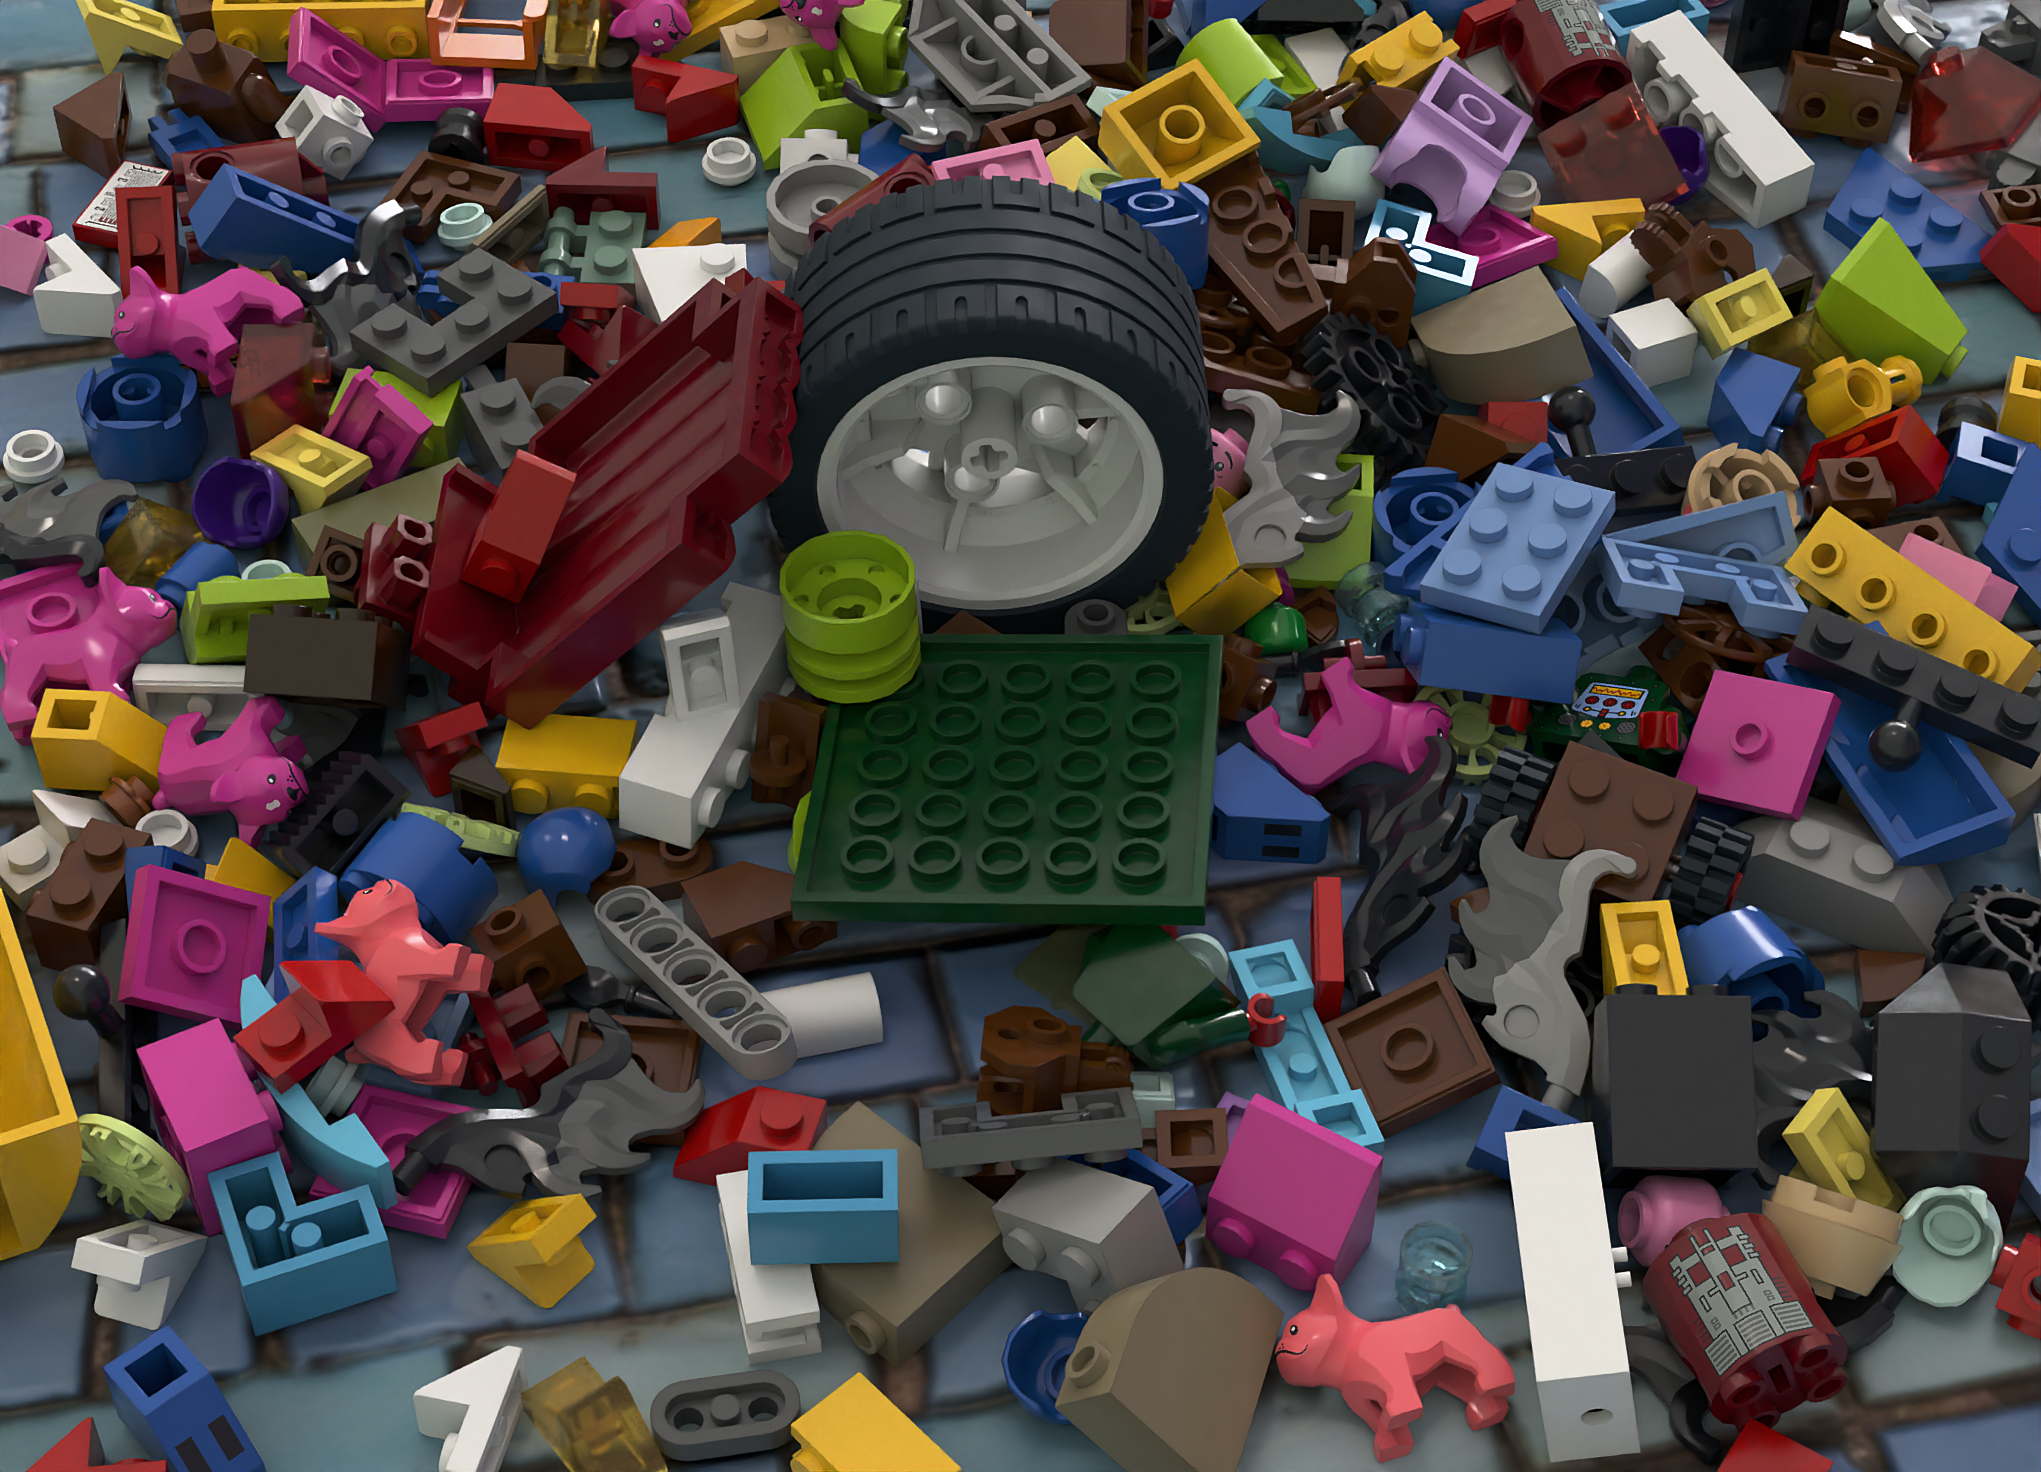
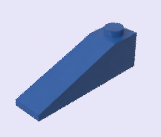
M223 163L188 212V217L200 249L216 260L225 261L228 259L248 268L270 269V265L274 261L285 256L290 260L293 271L300 270L305 273L320 274L342 258L350 262L353 261L355 231L360 222L358 218L226 163ZM403 238L417 268L419 281H421L425 272L412 242Z

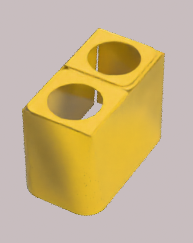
M1216 487L1213 492L1212 502L1209 504L1210 511L1206 523L1202 525V532L1196 543L1190 545L1191 551L1180 564L1176 563L1175 571L1165 580L1176 620L1196 633L1223 635V639H1225L1229 632H1234L1281 596L1282 588L1275 568L1244 569L1232 574L1229 579L1204 597L1206 593L1239 567L1223 515L1227 509L1239 500L1223 488Z

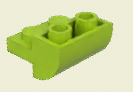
M865 0L864 4L859 7L844 8L839 16L840 38L843 41L862 88L866 92L887 94L909 87V73L904 71L903 67L909 51L907 46L908 29L903 27L908 10V0ZM868 111V118L883 122L887 119L884 115Z
M1235 18L1215 22L1197 33L1182 50L1174 68L1176 69L1197 57L1236 109L1264 77L1295 99L1318 89L1317 85L1273 34L1249 35Z
M292 572L280 574L270 579L242 580L236 576H221L209 582H198L196 591L186 592L179 620L183 646L189 663L206 665L246 662L250 614L272 615L273 604L307 606L313 608L312 612L325 613L330 599L326 576L306 577L303 574Z

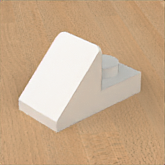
M66 233L46 241L45 244L50 265L45 268L48 281L33 289L41 328L51 334L112 338L111 330L114 327L115 310L123 301L121 289Z
M711 608L668 618L656 628L666 663L671 702L677 723L741 708L731 625L728 616L721 609Z
M44 790L32 791L31 794L40 825L0 847L1 889L22 911L27 910L32 895L38 889L44 888L59 866L61 855L67 844L71 841H76L91 818L123 826L100 801Z
M141 1219L77 1238L71 1267L97 1274L96 1283L98 1284L94 1310L98 1315L155 1330L159 1329L169 1316L205 1251L208 1237Z
M508 1345L423 1386L414 1393L413 1403L419 1431L426 1436L445 1439L439 1461V1472H499L529 1391L522 1348Z

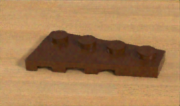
M1256 149L1192 184L1204 191L1210 201L1208 267L1280 348L1308 333L1329 314L1327 302L1304 253L1300 252L1294 238V231L1287 216H1284L1276 199V192L1269 177L1264 174Z

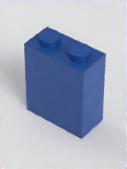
M1409 597L1407 614L1399 613L1397 615L1393 631V650L1400 652V660L1419 685L1563 704L1572 703L1582 641L1558 616L1552 615L1541 634L1538 635L1421 603V598Z

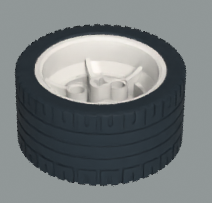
M992 175V179L982 180L981 176H965L963 181L953 182L952 178L936 180L934 185L925 187L924 183L906 188V193L900 195L896 191L879 198V203L876 205L869 203L856 210L854 217L846 216L833 226L831 233L827 231L814 242V249H808L799 259L798 268L792 269L785 281V288L781 292L800 305L803 314V332H805L802 341L796 347L800 361L801 376L797 386L792 391L797 421L794 429L787 436L793 465L784 482L766 496L773 526L777 530V536L781 544L788 550V555L807 540L833 531L863 530L885 535L904 547L915 564V576L918 578L923 634H933L962 610L1001 634H1064L1066 613L1075 604L1085 600L1100 599L1112 602L1122 610H1125L1137 603L1140 595L1145 597L1159 586V580L1165 581L1175 571L1176 563L1180 564L1191 551L1190 545L1196 543L1202 532V525L1206 523L1210 511L1209 504L1213 498V481L1215 480L1200 318L1191 287L1187 284L1186 277L1180 266L1174 263V257L1164 246L1159 247L1158 239L1147 229L1141 230L1140 223L1125 213L1123 215L1118 214L1117 208L1102 200L1099 203L1095 202L1094 197L1078 190L1072 193L1067 191L1066 186L1051 182L1046 186L1039 184V180L1021 177L1020 181L1010 180V176ZM1098 417L1096 423L1088 429L1078 424V419Z

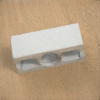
M748 1170L716 1175L717 1190L720 1198L718 1205L719 1217L749 1365L821 1353V1337L817 1327V1323H820V1310L810 1265H751L747 1219Z

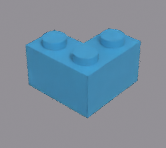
M1378 198L1364 246L1376 236L1399 239L1417 267L1412 317L1469 294L1479 258L1424 242L1432 217L1431 213ZM1410 323L1409 330H1412L1414 332L1412 324Z
M278 1151L207 1173L220 1226L255 1337L398 1291L388 1238L369 1184L296 1206Z

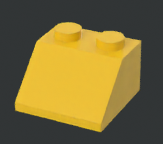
M1197 57L1105 106L1102 112L1098 146L1124 180L1161 178V189L1179 191V181L1192 185L1259 148L1261 144L1259 137Z

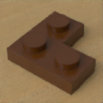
M421 150L378 206L393 199L398 205L407 203L418 204L422 210L421 222L418 225L406 226L402 229L403 238L424 244L441 222L440 215L446 209L458 204L476 203L481 205L484 213L489 215L492 222L495 223L509 210L522 192L520 174Z

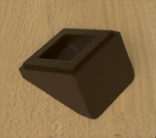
M1791 254L1783 257L1771 277L1793 318L1763 334L1802 320L1805 317L1814 274Z
M472 744L449 773L455 813L469 816V819L483 820L517 831L511 787L482 750Z

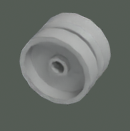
M837 159L811 160L792 166L773 179L766 192L770 270L778 280H786L792 269L798 268V261L808 249H812L808 237L809 225L878 178L879 176L875 172L860 164Z

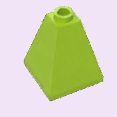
M1879 217L1830 276L1788 353L1823 363L1841 356L1845 357L1848 364L1866 359L1877 367L1887 358L1902 355L1916 363L1921 371L1923 384L1931 386L1940 373L1950 379L1966 357L1969 350L1960 344L1968 330L1891 224ZM1900 375L1894 378L1904 380L1905 376Z

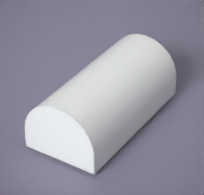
M1634 230L1588 265L1577 301L1582 309L1598 318H1607L1609 315L1614 314L1651 284L1645 277L1651 266L1639 254V250L1634 249L1635 246L1631 244L1632 240L1629 238Z
M138 664L132 678L137 709L167 727L176 716L201 712L207 720L206 726L202 731H227L239 717L250 699L260 697L243 692L245 665Z
M870 972L760 993L789 1021L798 1050L797 1059L883 1042L880 1004ZM735 1007V1014L740 1012L743 1007ZM762 1041L752 1045L747 1051H764L774 1047L779 1041Z

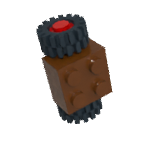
M1569 741L1559 766L1555 762L1508 745L1505 746L1504 751L1501 750L1496 764H1493L1489 772L1488 782H1485L1482 788V797L1479 804H1476L1473 813L1475 817L1469 826L1467 834L1469 835L1467 841L1471 844L1469 858L1480 862L1479 851L1481 843L1489 829L1500 820L1517 815L1520 824L1515 829L1512 839L1518 849L1532 857L1572 860L1585 851L1603 849L1632 858L1638 866L1636 877L1629 879L1612 873L1603 875L1595 882L1590 894L1589 909L1599 913L1600 904L1661 900L1669 882L1672 883V890L1667 900L1670 902L1676 932L1688 925L1700 926L1706 921L1732 910L1755 841V835L1702 816L1700 822L1695 827L1693 836L1691 835L1685 855L1679 856L1697 812L1698 786L1573 741Z

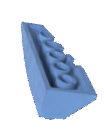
M1785 491L1602 535V537L1768 565H1775L1792 556L1798 548ZM1597 547L1590 552L1552 614L1553 616H1558L1582 641L1577 673L1594 665V662L1619 648H1625L1645 637V634L1663 624L1662 613H1658L1655 618H1640L1625 613L1619 606L1615 605L1594 560ZM1463 691V700L1471 702L1483 698L1484 693Z

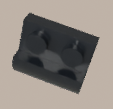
M1734 0L1723 59L1736 74L1779 67L1785 76L1792 50L1828 56L1832 34L1838 29L1843 30L1849 0Z

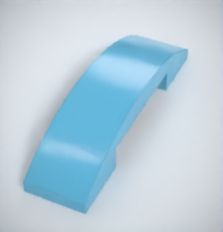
M1259 106L1239 110V113L1261 140L1260 147L1256 149L1260 165L1276 171L1304 175L1308 174L1309 166L1312 165L1318 172H1324L1328 170L1334 156L1340 149L1351 146H1366L1350 128L1317 138L1293 134L1291 112ZM1390 136L1378 147L1380 153Z
M1293 939L1228 952L1230 973L1237 998L1241 1001L1239 1004L1240 1008L1246 1012L1250 998L1257 993H1265L1274 1000L1272 1015L1269 1019L1279 1015L1287 1017L1285 1035L1279 1044L1268 1048L1252 1044L1275 1102L1372 1152L1383 1151L1384 1138L1361 1089L1351 1090L1313 1007L1315 987Z
M256 974L242 980L240 1010L242 1028L244 1029L277 1005ZM257 1071L258 1079L255 1081L258 1091L269 1090L280 1114L283 1130L278 1131L279 1134L308 1167L343 1192L369 1184L376 1207L387 1210L398 1204L390 1161L355 1113L329 1126L299 1083H296L281 1095Z

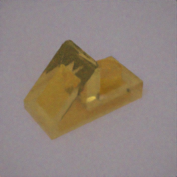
M584 1356L521 1393L523 1411L571 1472H668L667 1465L626 1383L619 1376L604 1382Z

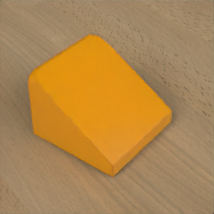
M708 217L679 221L647 248L722 244L720 219Z

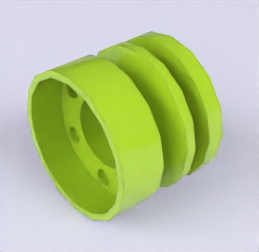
M863 530L833 531L811 538L792 551L780 569L779 590L782 617L785 622L788 669L797 684L817 698L842 704L870 702L893 694L909 682L921 663V643L917 612L915 564L905 548L885 535Z

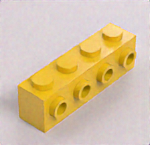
M213 0L211 12L218 40L253 52L262 62H288L290 18L300 7L308 9L382 60L430 58L427 15L432 5L431 0Z
M1830 505L1784 565V568L1800 579V582L1795 587L1797 593L1812 604L1827 609L1832 602L1849 614L1847 619L1861 625L1878 620L1891 638L2019 693L2024 690L2041 667V652L2033 645Z

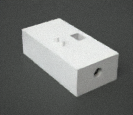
M1593 1122L1505 1132L1536 1382L1550 1463L1641 1453L1617 1289L1631 1287L1632 1282L1630 1271L1615 1273L1614 1263L1628 1262L1626 1247L1611 1248Z

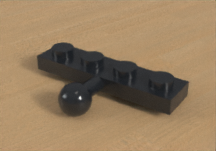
M1567 386L1558 390L1551 397L1548 405L1549 419L1555 428L1566 433L1573 456L1554 459V463L1563 477L1570 475L1574 482L1614 491L1616 511L1611 518L1681 510L1691 472L1697 463L1692 445L1597 454L1589 428L1596 414L1595 401L1590 393L1581 387ZM1490 465L1478 474L1481 486L1485 484L1496 465Z
M1811 604L1785 662L1895 710L1892 720L1879 724L1872 731L1868 740L1869 755L1879 768L1887 772L1898 773L1910 769L1918 762L1923 748L1921 736L1917 731L1920 721L2025 767L2033 768L2041 754L2040 701L1841 615Z
M126 918L101 926L100 955L95 958L94 966L76 964L66 968L59 974L53 986V999L56 1007L62 1014L74 1020H87L96 1030L99 1037V1062L93 1066V1078L99 1093L98 1114L123 1121L158 1143V1127L136 1049L157 1042V1011L117 1002L129 923Z

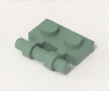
M558 207L555 209L553 218L549 219L546 223L544 242L548 248L540 255L538 272L573 276L576 283L619 285L636 297L632 248H645L648 231L646 213L624 212L620 210L608 212L591 211L589 225H577L574 222L575 213L572 209L568 207ZM569 253H584V257H571Z

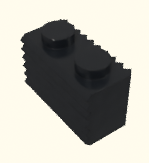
M339 751V761H330V771H321L322 780L313 781V790H310L305 801L300 803L296 810H293L287 817V820L278 823V830L269 831L270 840H262L260 842L261 851L295 880L298 881L314 866L337 876L338 879L380 827L385 824L411 795V792L371 755L352 751Z

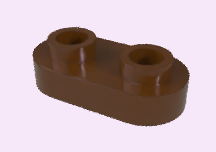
M700 836L691 850L651 837L616 844L617 851L610 868L591 882L590 890L585 895L590 903L595 906L600 897L618 887L634 885L649 890L661 902L682 898L680 882L714 871L712 847L703 836Z

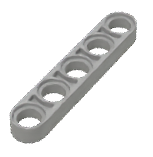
M629 885L613 889L600 897L595 905L594 913L605 944L738 1073L748 1079L761 1081L783 1075L793 1067L797 1060L798 1050L791 1025L787 1018L656 896L641 886ZM641 913L627 921L613 922L627 914ZM661 944H674L661 952L645 953L649 949ZM709 975L704 980L694 984L678 985L683 980L692 976ZM743 1007L740 1012L729 1017L713 1018V1015L724 1009ZM762 1041H779L777 1045L764 1051H747L752 1045Z

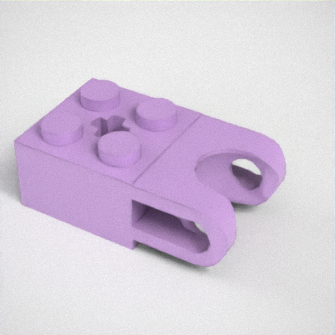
M1445 56L1418 92V99L1403 122L1393 131L1370 169L1369 174L1390 189L1398 183H1405L1422 190L1433 201L1438 210L1437 222L1460 237L1490 197L1533 118Z

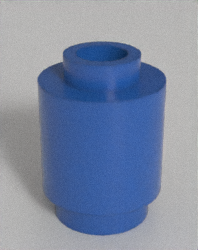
M206 542L193 544L156 582L155 592L163 600L170 601L176 608V630L181 631L179 620L186 592L196 591L198 582H209L221 576L241 578L236 558L225 547Z

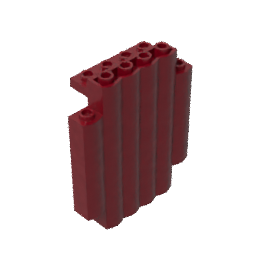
M759 276L738 294L713 277L529 439L527 453L574 472L577 475L540 565L519 604L460 580L477 528L498 487L460 463H457L444 475L432 534V543L430 544L426 569L430 572L429 586L420 598L410 652L450 675L447 696L462 705L479 701L486 719L491 721L498 714H502L504 717L530 730L729 569L736 555L735 538L731 524L782 484L788 477L793 465L787 436L794 429L797 421L792 391L799 382L801 368L796 347L800 344L805 334L803 332V314L799 304Z

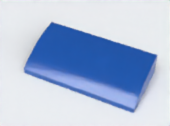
M1562 287L1555 291L1577 326L1594 377L1573 386L1581 387L1588 391L1595 401L1596 414L1589 428L1597 454L1685 446L1679 424L1566 288ZM1556 392L1518 402H1548L1549 405L1551 397ZM1548 416L1547 444L1554 451V459L1573 457L1566 433L1555 428Z
M1878 620L1863 625L1889 636ZM1789 652L1765 661L1763 669L1771 681L1831 692L1840 699L1841 705L1822 756L1897 866H1919L1947 862L2006 844L2016 812L1963 739L1920 721L1917 731L1921 736L1923 748L1918 762L1903 772L1892 773L1884 771L1872 761L1868 752V740L1872 731L1879 724L1892 720L1895 713L1894 709L1786 663Z

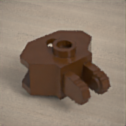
M1665 201L1656 204L1652 203L1647 215L1644 217L1646 221L1638 222L1633 229L1634 232L1629 237L1632 240L1631 244L1635 246L1634 249H1638L1639 254L1651 266L1645 277L1652 284L1654 302L1669 298L1685 317H1688L1686 310L1696 299L1729 284L1725 280L1724 271L1730 274L1733 282L1756 272L1753 245L1738 229L1711 228L1704 220L1693 226L1680 212L1675 211V207H1672L1670 203H1665Z
M1376 236L1350 259L1337 258L1336 266L1309 264L1321 291L1332 293L1331 299L1325 298L1331 315L1334 316L1338 311H1341L1348 318L1353 313L1362 325L1367 321L1372 322L1378 335L1382 336L1385 332L1388 333L1392 345L1397 350L1407 346L1416 292L1417 267L1399 239Z
M1013 1005L988 1015L984 1019L980 1059L987 1063V1065L980 1067L976 1102L990 1101L992 1117L1062 1110L1060 1094L1122 1087H1131L1133 1091L1134 1083L1131 1082L1130 1075L1134 1072V1064L1131 1063L1130 1051H1125L1123 1046L1117 1047L1114 1044V1046L1110 1047L1108 1043L1081 1041L1082 1026L1068 1025L1064 1020L1055 1017L1040 1007Z

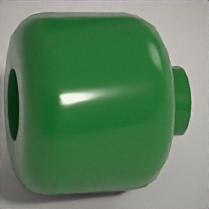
M1272 602L1245 622V638L1264 647L1261 655L1288 653L1292 650H1297L1299 654L1309 648L1305 619L1295 608Z

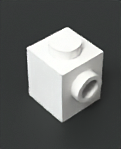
M1669 298L1609 315L1605 337L1648 388L1690 375L1694 351L1698 344V331L1691 319L1685 317Z

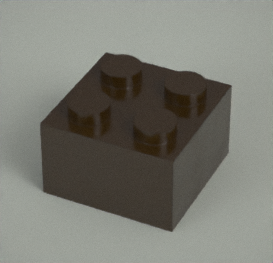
M273 604L272 615L250 614L243 692L260 697L274 696L281 703L406 711L412 635L394 629L393 619L376 616L374 611L352 608H337L335 619H331L329 614L312 612L313 608L290 604Z

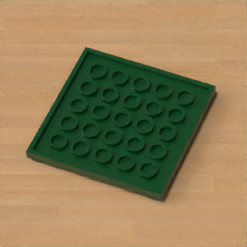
M920 634L921 663L912 679L896 692L863 703L841 704L829 701L790 899L793 921L1205 926L1224 663L1223 635Z

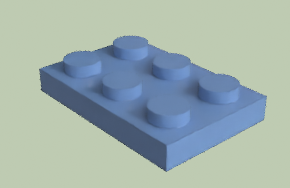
M1498 462L1421 581V603L1540 635L1616 511L1615 492Z

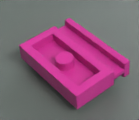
M369 365L352 378L321 434L370 457L373 468L361 485L364 491H369L401 479L434 424L415 404L408 401L389 383L382 387L372 378L375 371Z

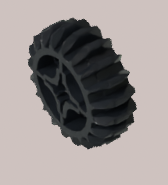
M1994 884L1990 889L1985 886L1974 885L1969 892H1960L1955 901L1948 905L1935 928L1934 933L1936 935L1931 944L1935 950L1932 961L1935 965L1941 962L2008 972L2032 1020V1034L2037 1030L2041 1031V899L2030 896L2024 888H2018L2016 891L2011 892L2001 884Z

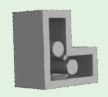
M1054 1156L1055 1163L1041 1169L1028 1170L991 1208L1003 1235V1248L1009 1258L1025 1270H1037L1066 1280L1078 1311L1083 1312L1089 1318L1097 1307L1115 1292L1134 1284L1185 1270L1153 1186Z

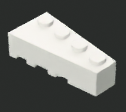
M1681 10L1630 30L1626 62L1632 72L1634 86L1628 102L1616 117L1642 138L1649 132L1668 126H1689L1701 132L1706 146L1710 169L1709 178L1704 188L1756 229L1805 208L1815 163Z
M714 243L705 246L632 248L637 304L641 314L644 313L645 317L658 325L713 277L725 285L726 277L742 268L747 270L746 244L726 245Z
M729 582L721 596V604L724 606V613L728 616L731 625L741 708L677 723L671 695L669 694L664 716L654 714L619 776V828L690 850L707 827L713 828L716 826L722 815L725 801L734 789H742L749 777V760L751 755L755 753L759 699L766 692L785 697L793 691L804 693V689L797 684L788 669L785 622L782 617L780 596L734 582Z

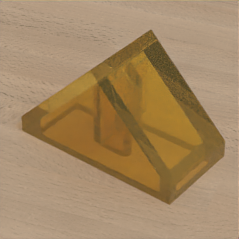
M548 0L543 63L597 68L612 25L610 0Z
M1816 307L1770 331L1750 339L1746 349L1747 351L1802 368L1796 391L1804 394V389L1816 382L1812 371L1817 367L1841 356L1845 357L1848 364L1859 360L1821 316Z
M139 497L104 546L107 554L105 567H109L113 574L126 586L145 587L155 591L156 582L193 544L197 542L217 543L209 541L201 534L192 518V514Z

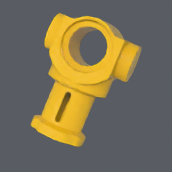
M1902 355L1885 359L1879 367L1866 359L1848 364L1845 357L1841 356L1814 369L1812 373L1816 382L1804 389L1803 392L1807 398L1809 418L1815 427L1824 433L1826 439L1887 414L1892 405L1904 407L1915 403L1921 396L1923 378L1916 363ZM1905 376L1904 380L1893 384L1890 382L1894 377Z

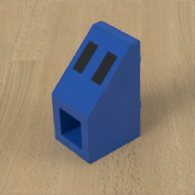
M1238 742L1217 756L1211 848L1222 858L1229 860L1316 865L1326 858L1331 815L1325 811L1322 804L1311 795H1305L1284 778L1270 761L1259 758L1241 742Z
M168 1325L102 1367L119 1419L155 1461H167L170 1472L266 1471L264 1462L210 1372Z

